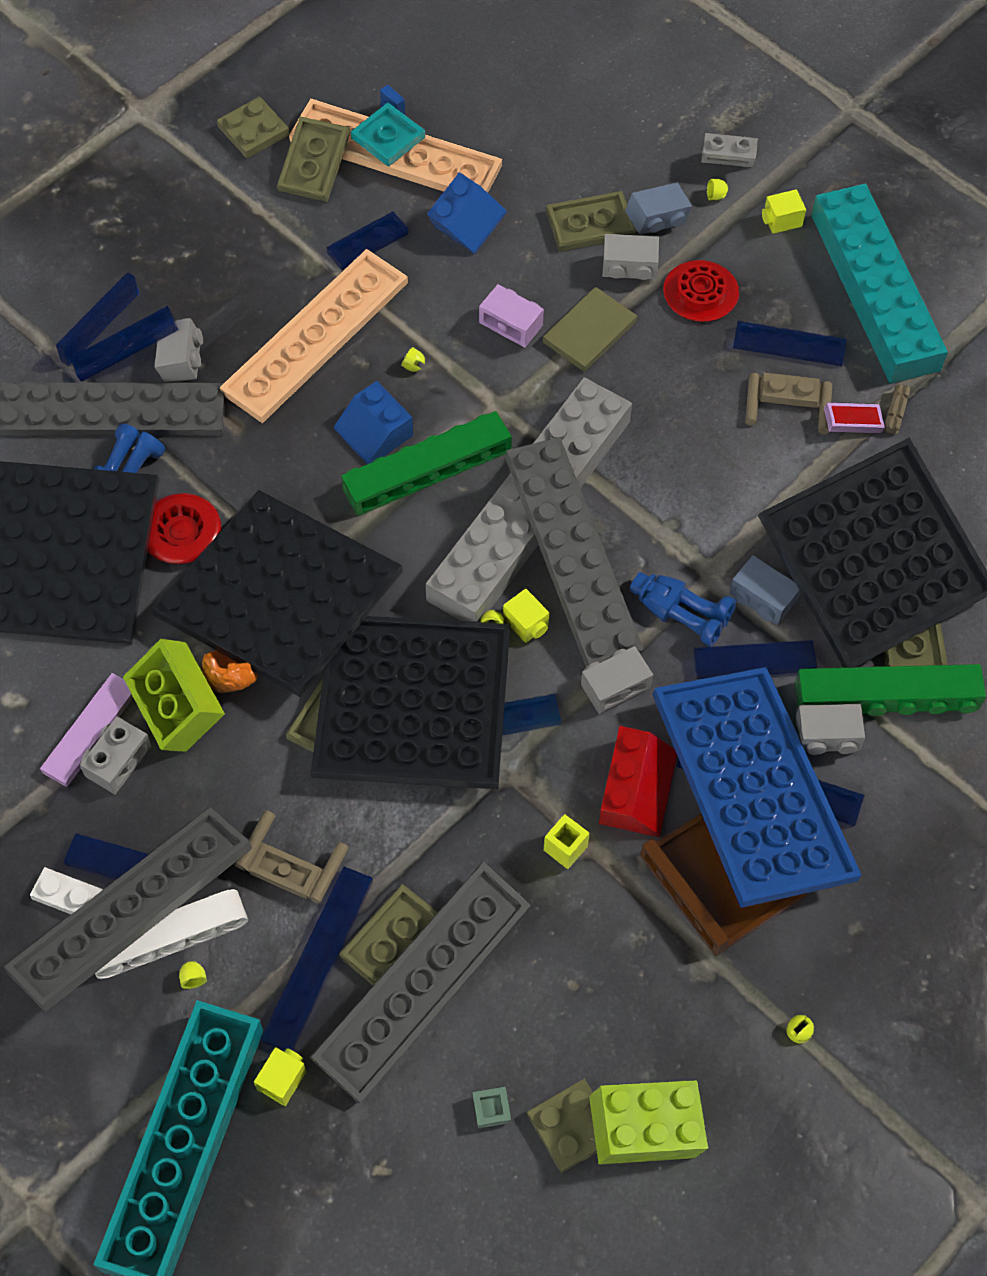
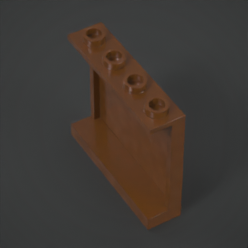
M702 813L659 841L655 842L652 838L642 844L640 857L715 957L808 894L804 893L741 908Z

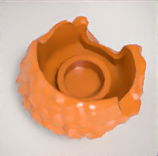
M216 650L204 654L202 659V673L212 691L218 693L242 690L255 683L256 678L259 676V674L252 671L249 663H238Z

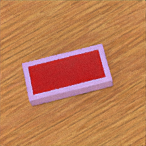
M827 403L824 407L829 432L882 433L885 429L879 404Z

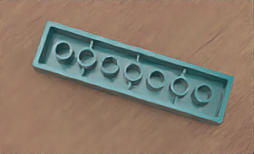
M867 184L816 195L811 217L889 384L940 372L948 351Z
M199 1000L196 1001L93 1265L100 1272L111 1276L173 1275L261 1039L263 1028L260 1019Z

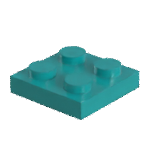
M386 103L351 131L352 140L388 167L425 138V130L389 103Z

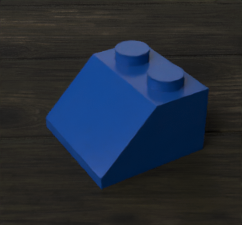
M459 172L429 210L427 216L434 227L473 254H476L506 215L507 211L480 185Z
M376 381L353 397L335 424L334 430L366 464H370L375 459L384 457L413 437V419L390 393Z

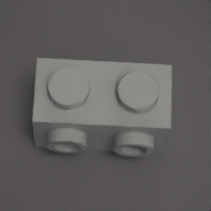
M605 234L602 277L656 280L659 261V237Z
M191 318L159 323L155 369L165 383L197 379L198 367L201 366L199 352L200 345L203 344V335L201 330L196 328Z
M634 646L628 650L620 649L616 651L609 659L601 663L593 662L582 671L581 686L598 714L650 689L653 673Z
M861 704L803 705L798 708L795 717L796 733L805 752L819 755L826 751H838L841 754H851L860 751L865 739Z
M116 717L111 724H107L103 728L100 739L94 747L87 749L83 754L80 767L85 777L116 795L152 747L148 735L123 719Z

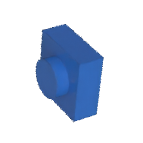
M389 85L380 89V107L389 103L405 115V99Z

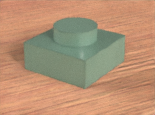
M506 1087L472 1092L478 1129L511 1123Z

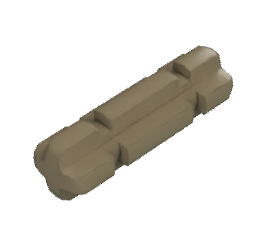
M902 384L895 386L884 425L886 433L896 435L899 432L910 393L908 386H903Z

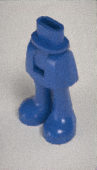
M120 424L115 430L114 436L117 440L104 467L97 465L94 469L117 471L129 449L135 447L122 472L138 473L148 457L159 459L163 456L166 448L151 434L144 431L139 434L135 427L128 424Z
M639 572L631 583L629 591L638 595L639 601L643 602L653 615L663 622H667L669 618L679 621L697 633L702 643L709 647L716 643L721 635L722 628L727 626L737 602L736 599L724 596L718 603H713L685 588L686 583L681 580L663 575H658L657 577L655 574L648 576ZM684 604L690 607L691 609L697 611L698 613L702 614L703 616L709 618V620L702 619L683 609L679 605Z

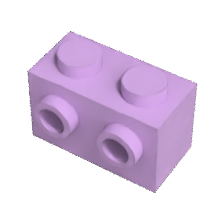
M499 284L496 285L479 306L480 324L524 348L543 326V308L537 303L528 301L517 295L513 290L506 289Z

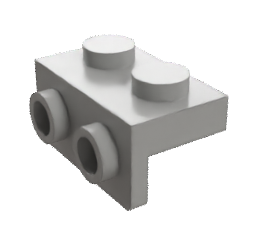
M705 133L701 162L753 168L756 160L758 138Z

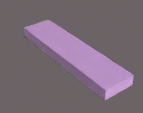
M111 673L41 766L40 770L43 774L68 787L81 769L80 764L83 754L87 749L94 747L100 739L103 728L107 724H111L116 717H120L132 701L133 696L123 678Z

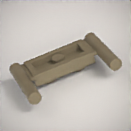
M765 372L763 376H760L758 373H751L748 383L745 423L747 425L756 424L758 401L820 408L818 432L827 434L829 429L824 407L827 403H831L832 383L828 381L820 383V379Z
M265 810L249 838L252 849L237 860L235 866L241 870H247L250 872V875L305 899L310 898L316 903H321L349 847L342 842H338L323 870L309 862L262 843L276 817L274 813Z

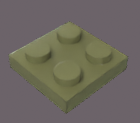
M260 96L217 119L219 129L246 159L290 135L289 127Z
M585 1078L527 1112L529 1120L561 1174L597 1153L589 1096L593 1091Z

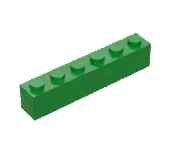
M497 411L482 414L466 424L456 425L449 431L437 436H429L418 444L405 446L394 454L379 457L370 464L350 469L346 474L341 475L343 492L358 517L505 455L506 451L512 447V436Z
M981 664L799 669L795 680L798 708L803 705L861 704L862 713H868L871 716H879L889 712H899L901 715L929 711L931 714H941L946 711L972 713L980 709L986 698Z

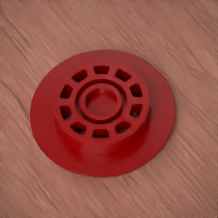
M693 260L678 265L667 275L663 287L664 296L670 308L681 317L696 322H710L726 316L735 307L739 298V287L734 276L723 266L706 260Z
M176 493L159 499L155 503L148 552L156 559L171 564H185L195 561L221 532V519L217 510L206 499L189 493Z

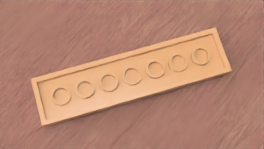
M314 99L309 100L301 114L302 117L349 127L350 131L369 118L368 116ZM297 123L289 135L290 142L292 141ZM350 132L342 157L344 160L443 192L456 175L461 172L488 193L502 167L501 158L425 135L422 141L388 167L352 140Z
M366 249L220 387V391L224 393L227 399L263 424L408 284V276Z

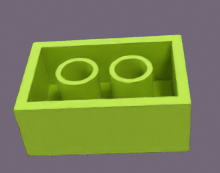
M160 639L123 676L161 750L188 751L225 715L186 642Z
M697 1080L600 1086L589 1096L598 1165L696 1158L708 1149Z

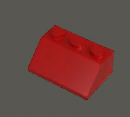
M619 726L600 810L599 824L660 837L677 757L675 749L651 732Z

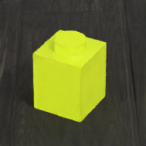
M797 189L767 196L765 208L762 209V218L764 223L769 225L772 234L803 226L806 208Z
M524 589L503 605L504 621L510 624V627L525 643L532 638L537 639L547 631L549 612L527 589Z
M564 814L545 836L543 851L569 869L588 847L590 833Z
M275 1047L254 1081L256 1089L286 1106L306 1074L305 1065L302 1063L303 1058L291 1049L286 1048L283 1052Z

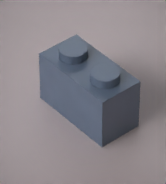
M677 182L632 193L625 212L639 235L685 224L692 205Z
M752 555L733 578L729 594L738 603L747 605L755 610L762 619L779 625L798 601L800 590L794 581Z

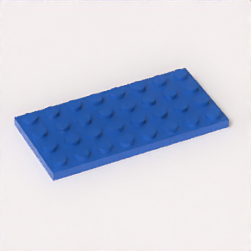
M767 667L654 689L653 698L741 908L859 881L862 876Z

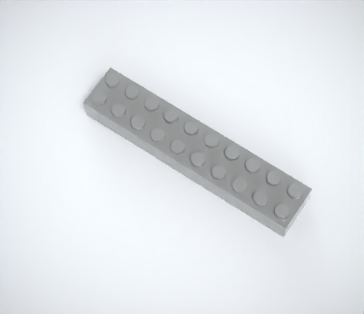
M584 377L534 443L560 437L581 489L630 423L632 403ZM511 473L426 583V601L460 621L480 622L482 615L486 611L491 610L539 545Z

